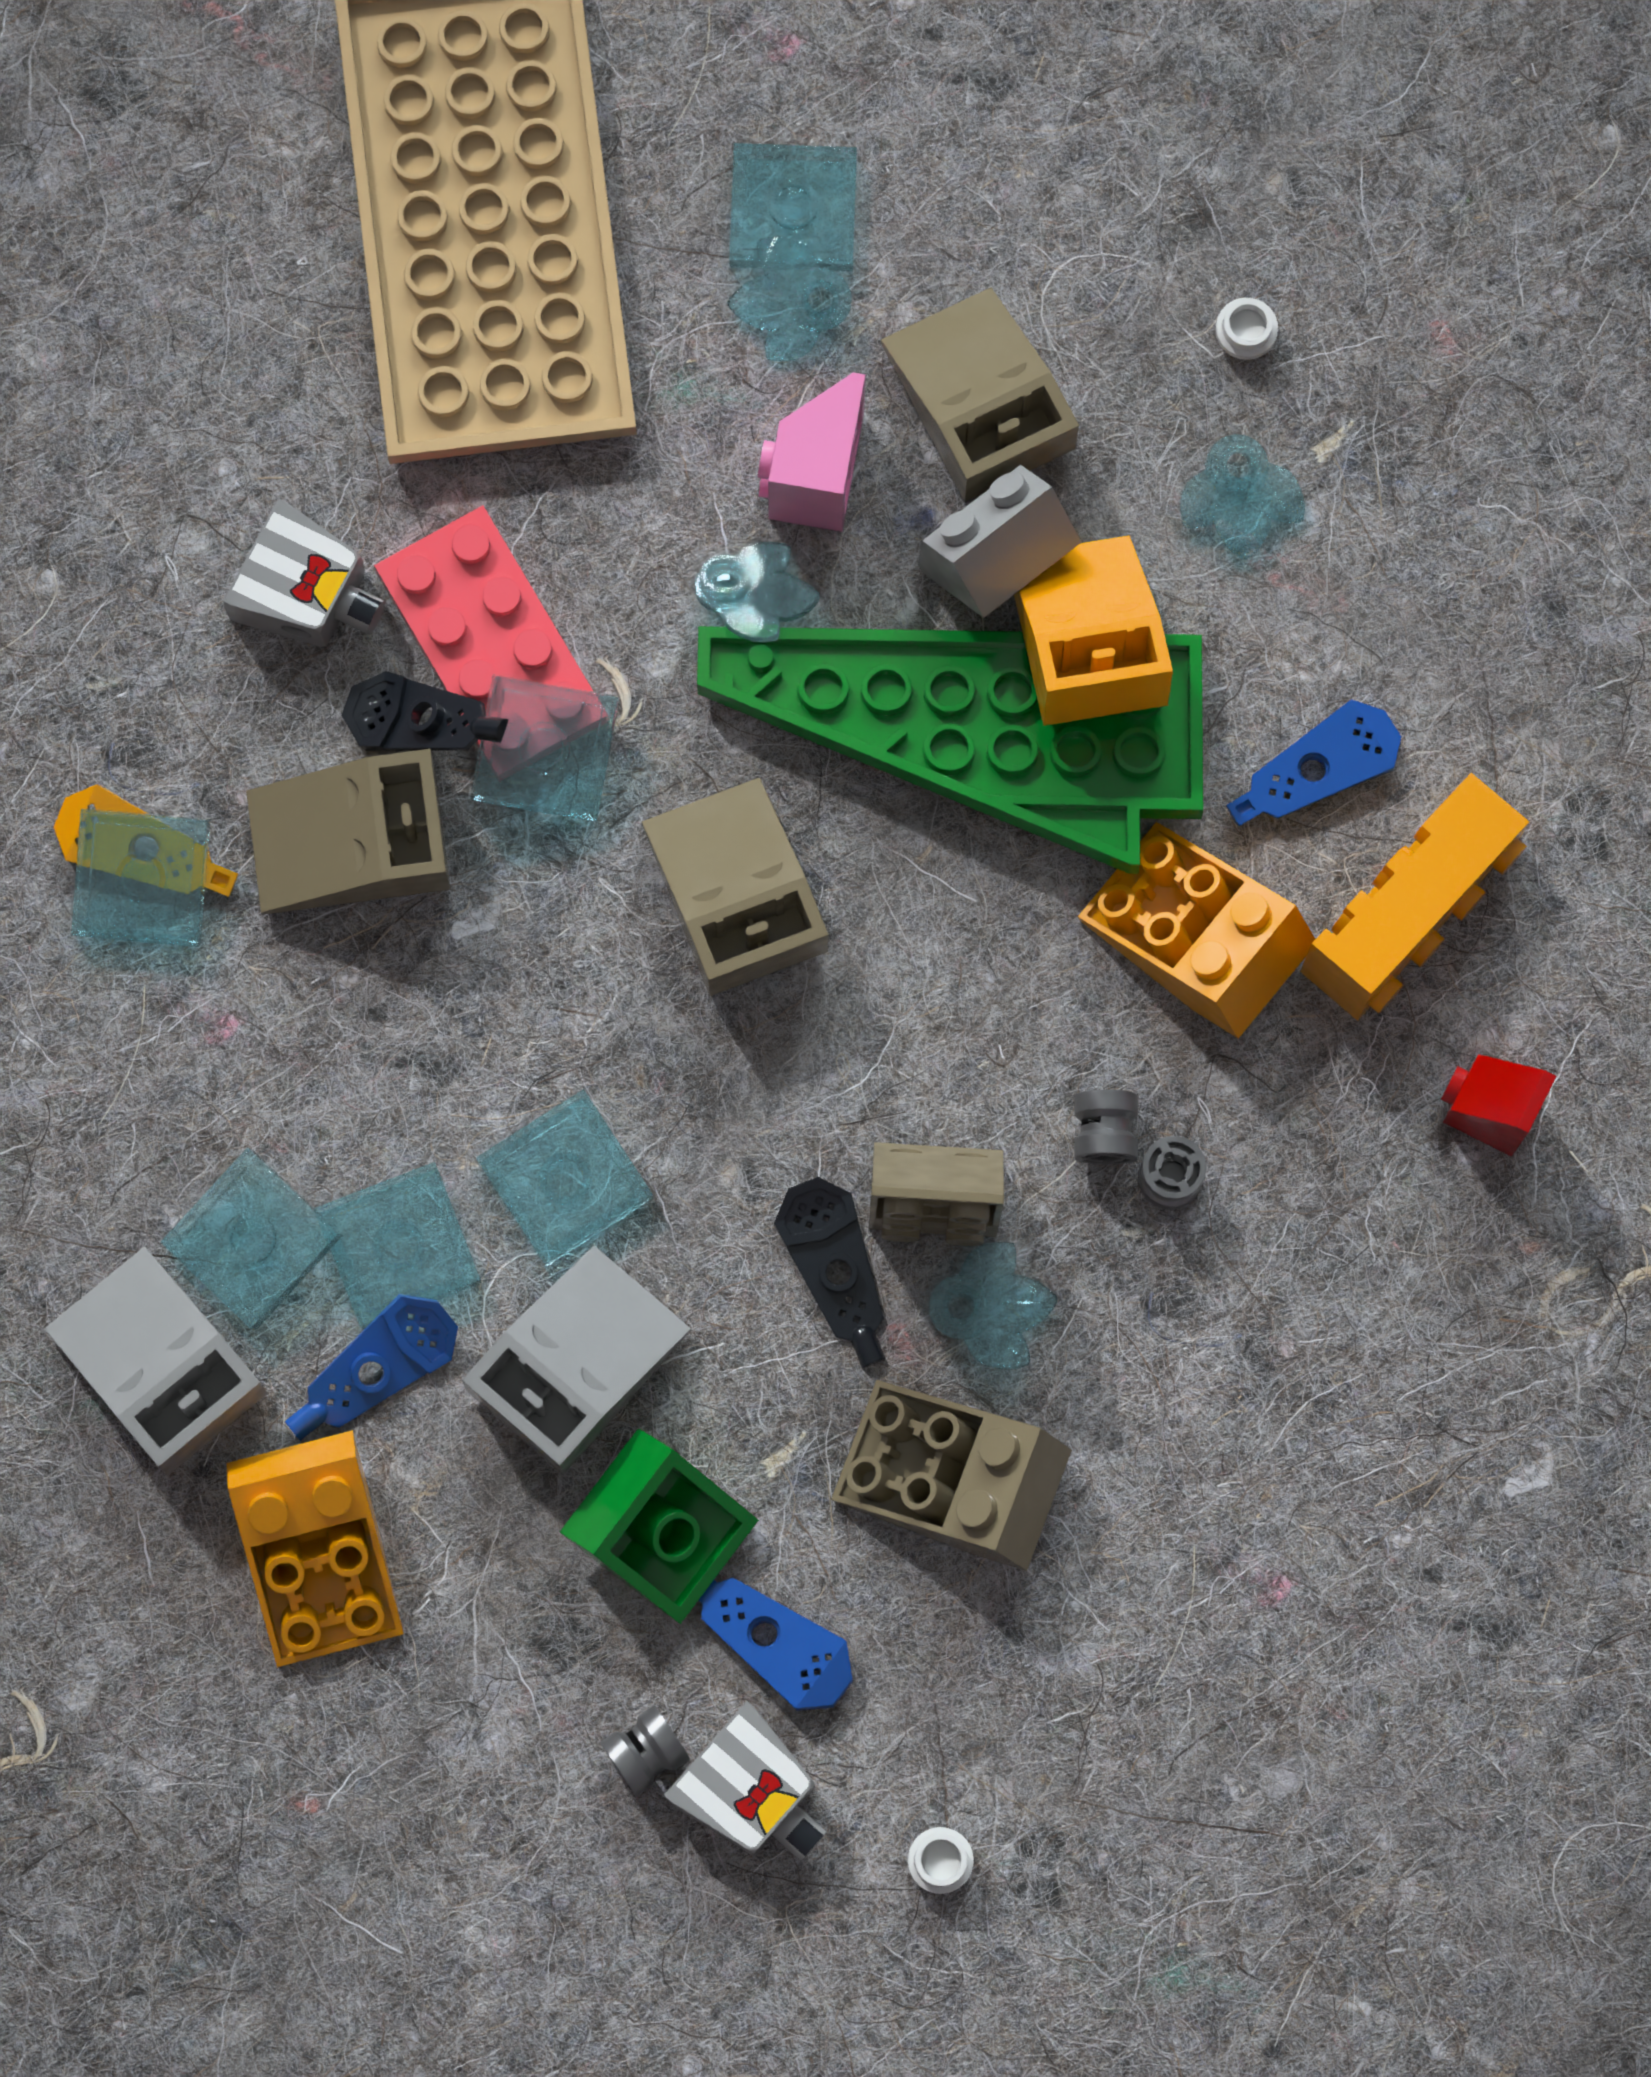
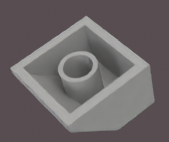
M1020 465L1012 472L997 478L985 493L963 510L948 516L937 530L922 540L918 565L926 576L981 617L985 618L1082 541L1053 487Z

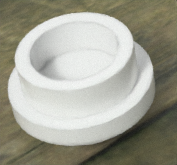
M1253 298L1236 299L1228 303L1219 313L1215 327L1216 338L1221 348L1235 358L1242 360L1259 358L1266 354L1275 343L1278 333L1276 316L1271 308L1260 300Z
M936 1827L924 1831L914 1840L908 1853V1869L911 1877L922 1889L934 1894H947L959 1889L968 1880L973 1869V1852L968 1841L960 1833L950 1828Z

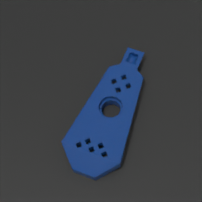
M1351 699L1254 773L1251 779V791L1227 804V810L1238 826L1263 812L1279 819L1362 782L1389 773L1395 767L1401 735L1385 710ZM1356 720L1362 721V724L1356 723ZM1353 732H1360V734L1356 736L1353 735ZM1366 734H1367V735L1372 736V738H1371V739L1365 738V736H1366ZM1363 746L1369 747V750H1362ZM1375 749L1380 750L1381 754L1375 753ZM1310 760L1320 762L1325 769L1324 777L1316 782L1306 780L1301 774V766L1305 762ZM1273 776L1279 777V781H1273ZM1288 779L1294 781L1293 785L1287 784ZM1270 790L1276 791L1275 796L1269 794ZM1284 793L1289 794L1290 799L1283 798Z
M399 1294L307 1387L308 1403L285 1420V1423L300 1441L323 1423L336 1427L343 1426L427 1373H432L451 1361L458 1326L437 1300ZM408 1313L413 1314V1318H408ZM407 1326H411V1331H406ZM419 1327L424 1328V1332H419ZM418 1340H422V1345L417 1344ZM430 1341H434L435 1346H430ZM377 1362L381 1365L382 1376L376 1383L365 1384L359 1380L358 1373L363 1364ZM330 1384L335 1385V1390L329 1389ZM345 1386H350V1391H344ZM328 1399H333V1404H327ZM343 1400L348 1401V1406L343 1405Z
M730 1578L721 1582L713 1580L698 1600L702 1603V1621L796 1711L834 1708L852 1684L853 1677L846 1640L737 1579ZM737 1599H742V1600H743V1604H738V1605H737V1601H736V1600H737ZM727 1601L728 1606L722 1607L721 1602ZM739 1614H745V1619L739 1620ZM729 1616L730 1621L724 1622L723 1617ZM768 1623L776 1628L777 1638L769 1646H759L752 1639L753 1631L758 1625ZM831 1655L832 1660L826 1661L825 1656ZM818 1657V1658H819V1662H814V1663H813V1659H812V1658ZM820 1670L821 1675H815L814 1671ZM807 1672L808 1677H802L801 1673ZM809 1685L810 1689L804 1690L803 1686Z

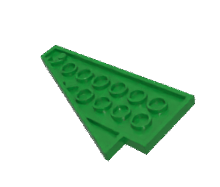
M698 626L697 694L1126 873H1139L1140 818L1202 819L1203 815L1202 635L1164 634L1173 669L1168 706L1043 726L1023 632Z

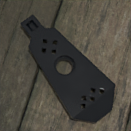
M388 671L352 686L341 715L358 745L366 751H417L430 749L431 751H468L478 740L501 743L509 721L506 718L486 716L485 706L481 701L409 680L404 676ZM432 707V714L429 720L419 725L423 713Z
M820 1177L788 1188L774 1222V1227L836 1338L852 1342L862 1368L885 1360L886 1358L875 1333L884 1317L852 1194ZM829 1204L835 1206L833 1211L828 1209ZM812 1211L818 1213L816 1217L811 1215ZM824 1216L829 1217L828 1222L823 1220ZM796 1217L801 1219L799 1224L794 1222ZM807 1222L813 1224L811 1229L806 1227ZM834 1262H843L851 1270L850 1279L842 1285L831 1283L826 1276L828 1266ZM846 1297L852 1298L851 1303L845 1302ZM860 1303L866 1304L865 1309L859 1308ZM841 1310L846 1312L845 1317L839 1315ZM855 1316L860 1318L859 1323L853 1321Z

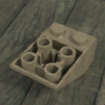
M992 287L881 339L882 347L964 502L985 493L997 478L1012 472L1020 465L1030 471L1076 448L1079 424L1051 371Z
M430 749L365 757L246 791L262 915L451 890L436 770Z
M760 777L642 821L645 834L709 996L828 952V932L807 879Z
M874 1142L869 1229L881 1230L882 1239L896 1242L919 1241L920 1233L946 1234V1243L959 1246H980L984 1244V1237H997L1004 1205L1003 1150Z
M876 1380L831 1500L970 1554L1027 1571L1072 1450L1040 1427Z

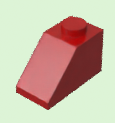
M1478 1054L1469 1071L1460 1066L1456 1067L1440 1099L1451 1105L1443 1123L1512 1157L1529 1133L1557 1076L1546 1070Z

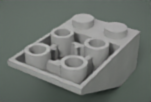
M594 1245L499 1337L462 1379V1382L470 1395L564 1475L691 1331V1328Z
M145 1246L44 1328L167 1477L268 1394L260 1381Z

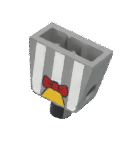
M279 498L223 600L229 619L236 623L319 647H325L329 643L340 621L370 635L377 626L385 607L384 600L358 588L365 573L362 557L347 544Z
M748 1701L744 1703L664 1794L665 1800L674 1808L754 1857L773 1836L802 1862L827 1833L824 1828L799 1807L815 1788L814 1781L755 1707Z

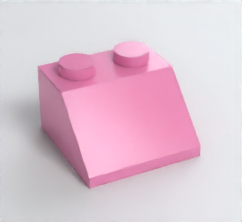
M851 373L779 421L776 442L764 440L758 471V478H761L758 496L768 498L770 520L843 531L864 416L865 374Z

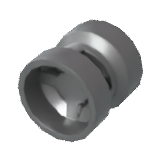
M1089 1090L1075 1094L1074 1116L1081 1121V1133L1074 1140V1160L1088 1164L1105 1165L1137 1161L1138 1139L1132 1134V1121L1138 1115L1137 1094L1122 1090Z
M1172 1135L1157 1140L1147 1150L1140 1166L1138 1181L1142 1194L1150 1203L1161 1209L1174 1210L1188 1205L1195 1199L1205 1179L1207 1165L1203 1152L1196 1143L1185 1137Z
M655 1705L638 1716L635 1727L626 1733L616 1731L600 1742L636 1797L653 1786L654 1776L665 1769L675 1771L691 1760Z

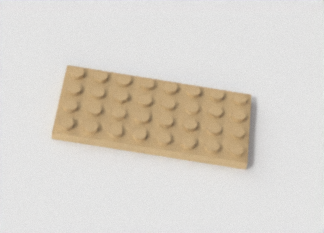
M335 0L389 464L637 435L583 0Z

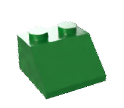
M638 1428L560 1530V1533L602 1567L681 1624L759 1520L675 1450Z

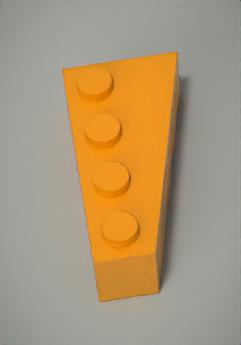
M1470 773L1419 828L1413 837L1416 841L1409 848L1406 845L1403 846L1385 864L1372 883L1374 888L1368 894L1361 890L1345 907L1343 914L1331 928L1333 934L1328 929H1325L1310 946L1300 972L1357 1021L1370 1007L1380 1014L1404 986L1396 979L1411 960L1421 967L1445 940L1437 931L1453 914L1462 921L1483 898L1486 892L1478 885L1494 868L1503 875L1523 853L1527 846L1519 839L1529 821L1474 774Z

